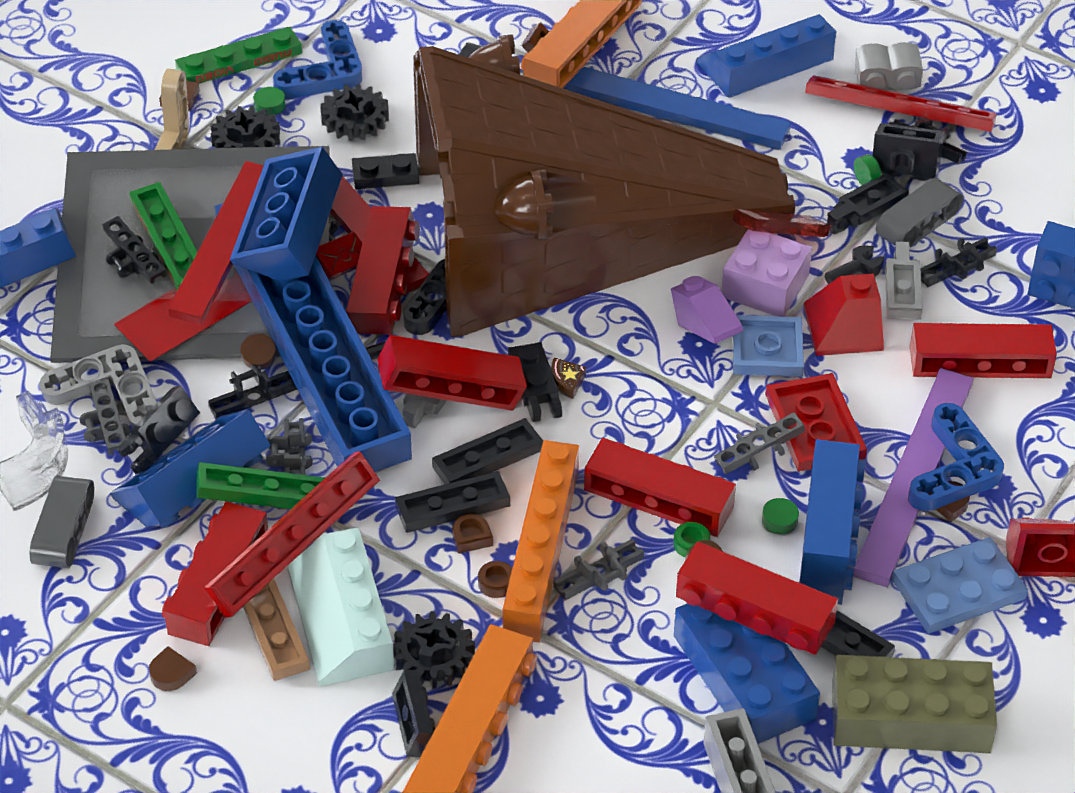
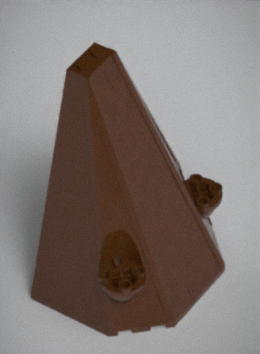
M513 34L499 35L497 41L480 47L469 57L434 46L419 47V50L413 55L415 138L420 176L440 174V179H442L446 314L451 337L464 336L738 246L750 226L772 234L789 229L790 215L795 214V200L793 195H788L786 173H781L777 158L520 75L519 57L512 56V54H515Z

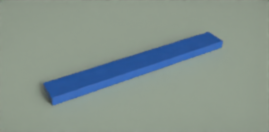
M584 66L563 88L615 106L781 150L791 127V122Z

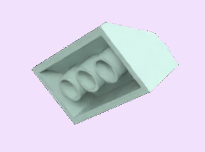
M359 527L322 534L288 565L291 583L319 687L394 671L393 642Z

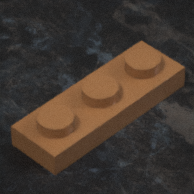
M273 579L245 604L243 609L273 681L310 670V661L277 584Z

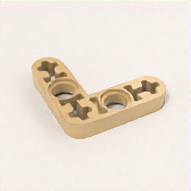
M167 68L161 82L164 131L154 150L183 149L189 135L186 75L184 71Z

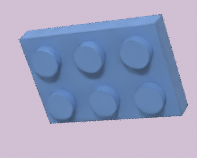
M991 536L893 570L892 581L928 634L1025 600L1028 593L1027 587Z

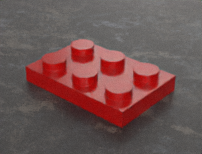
M833 373L766 385L765 396L776 422L795 413L804 424L805 432L785 442L798 472L812 469L816 439L860 444L859 459H866V445ZM797 423L789 426L786 429L794 428L797 425Z

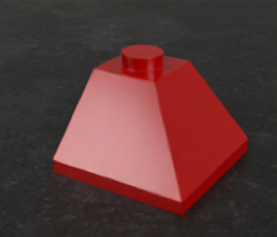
M874 273L839 276L804 302L803 309L815 356L883 351L881 297Z
M1010 518L1005 540L1007 559L1018 576L1075 577V522L1054 519Z

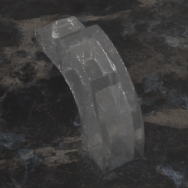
M29 391L17 395L16 401L20 420L32 436V440L20 453L0 462V491L14 512L45 496L49 492L53 478L56 475L62 476L68 463L69 450L61 413L57 407L47 411L42 401L36 402Z

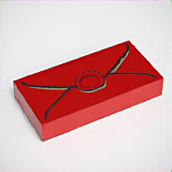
M354 231L318 246L316 257L329 281L357 268L363 243Z

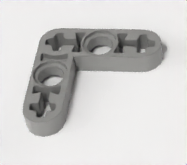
M124 344L50 370L41 377L39 382L40 390L46 402L52 405H61L91 394L90 382L109 379L110 386L115 385L132 428L142 419L137 406L144 404L148 413L157 403L136 351L133 347ZM124 358L130 369V372L125 374L119 363V360ZM88 369L99 371V374L93 380L81 379L83 372ZM71 377H74L76 384L73 386L70 381ZM59 383L61 389L54 391L53 385ZM132 383L143 385L142 390L137 394L129 395L125 393L126 387ZM98 387L96 388V391L104 389L105 387Z

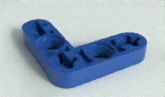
M330 20L321 26L322 45L328 59L327 62L286 68L277 71L273 75V87L281 89L285 94V99L332 92L333 89L344 90V85L354 88L357 84H361L363 80L362 64L349 27L345 22ZM334 35H337L339 39L335 40ZM337 52H348V53H349V54L344 55V56L335 55V53H337ZM349 67L350 73H347L344 68ZM316 76L325 78L319 81L311 80V78Z
M941 403L936 406L931 421L932 430L956 462L913 478L908 492V501L915 509L920 511H932L965 497L991 489L1000 483L1004 471V462L960 406L954 403ZM970 441L976 445V448L971 450L964 449L958 442ZM949 477H958L965 482V485L954 486L947 479Z

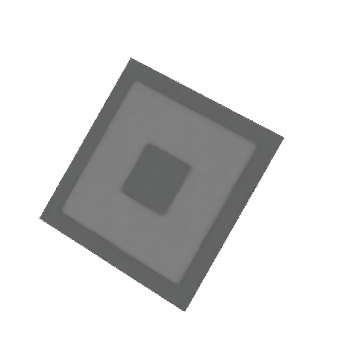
M294 146L67 152L62 219L77 257L58 264L50 354L51 363L74 362L121 344L133 347L140 361L148 360L114 326V323L155 299H173L177 290L167 271L166 277L162 278V276L154 279L155 283L150 284L141 273L137 275L134 272L125 278H121L117 274L119 268L115 264L109 265L106 262L107 255L118 247L103 231L102 224L116 216H119L135 235L141 236L143 244L150 252L157 254L130 201V191L161 182L198 252L216 218L215 206L224 203L245 161L264 165L266 159L323 147L330 156V147ZM330 214L319 246L329 242ZM116 224L110 227L112 231L120 230ZM125 235L119 237L121 241L128 239ZM134 245L135 248L133 252L138 251L140 249V246ZM126 255L127 258L121 260L124 264L131 260L128 255ZM159 257L158 261H159V262L161 263V265L164 267V265H163V263H162V261H161V259H160V257ZM234 264L215 300L251 302L154 360L242 358L241 344L248 336L264 334L271 338ZM153 266L147 269L150 273L156 272ZM275 346L276 357H281Z

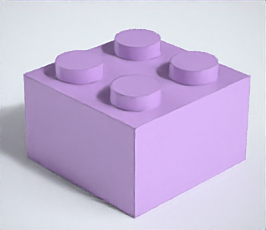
M750 226L723 268L721 292L728 300L774 316L785 317L809 276L812 247Z

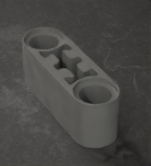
M932 178L884 212L877 222L876 233L893 245H895L896 241L909 242L910 248L951 219L962 206L964 197L938 178Z
M57 475L53 478L31 539L29 552L31 564L67 569L71 567L93 504L95 491L93 480Z

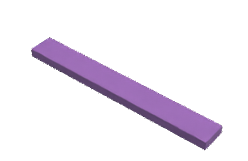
M940 368L858 556L853 577L888 588L893 570L897 567L920 512L908 501L910 483L918 475L937 469L946 450V447L931 427L934 409L941 403H954L963 409L974 378Z

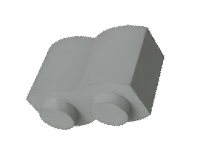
M900 42L885 46L872 43L856 47L855 69L859 85L883 90L888 88L912 90L921 87L923 67L917 44Z

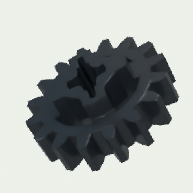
M357 84L355 88L344 85V91L340 92L337 89H333V96L325 95L324 103H320L321 124L326 126L327 133L336 131V138L338 139L347 135L349 141H352L354 137H360L361 140H365L368 133L372 136H377V129L384 130L386 128L385 122L389 121L388 100L383 99L381 91L373 94V87L371 86L363 90L361 89V84Z
M237 106V111L234 113L227 109L225 110L226 117L217 116L216 123L211 124L212 147L215 148L275 147V145H280V124L276 122L274 114L267 116L266 109L264 108L256 112L254 106H250L248 110H243L241 106Z
M435 611L430 612L428 619H423L420 614H416L414 624L404 621L402 623L403 632L395 631L393 658L396 671L418 670L421 684L423 685L425 681H430L432 689H436L438 681L442 680L446 685L451 686L452 676L454 675L462 679L465 668L469 666L475 654V641H472L471 629L464 630L463 620L461 619L454 623L450 622L449 613H446L442 619L436 618Z

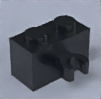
M880 123L874 135L873 157L880 166L881 174L887 173L890 176H897L898 174L910 175L913 179L920 181L936 178L941 166L944 131Z

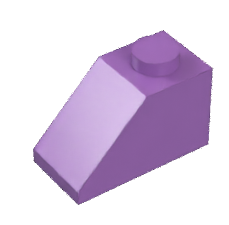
M692 276L684 279L682 284L671 288L679 326L714 344L743 331L741 322L718 285L700 276Z

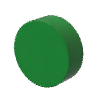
M264 87L257 90L253 96L256 112L264 108L268 116L271 114L277 115L285 109V94L279 88Z
M870 154L863 155L854 160L855 176L861 185L881 176L880 166L877 160Z
M775 498L769 500L764 505L762 524L767 530L776 534H786L792 532L797 527L799 509L795 503L785 498Z
M683 523L674 532L673 546L679 555L686 558V553L697 541L710 540L711 535L709 530L700 523Z

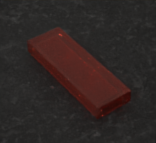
M735 209L733 216L735 223L757 232L826 237L829 235L831 225L808 215Z

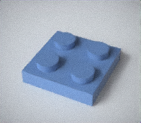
M736 315L742 324L743 331L733 336V374L803 377L802 317Z

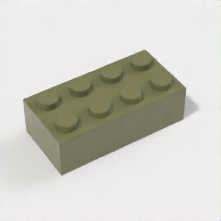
M836 655L832 678L834 746L991 753L997 729L992 662Z

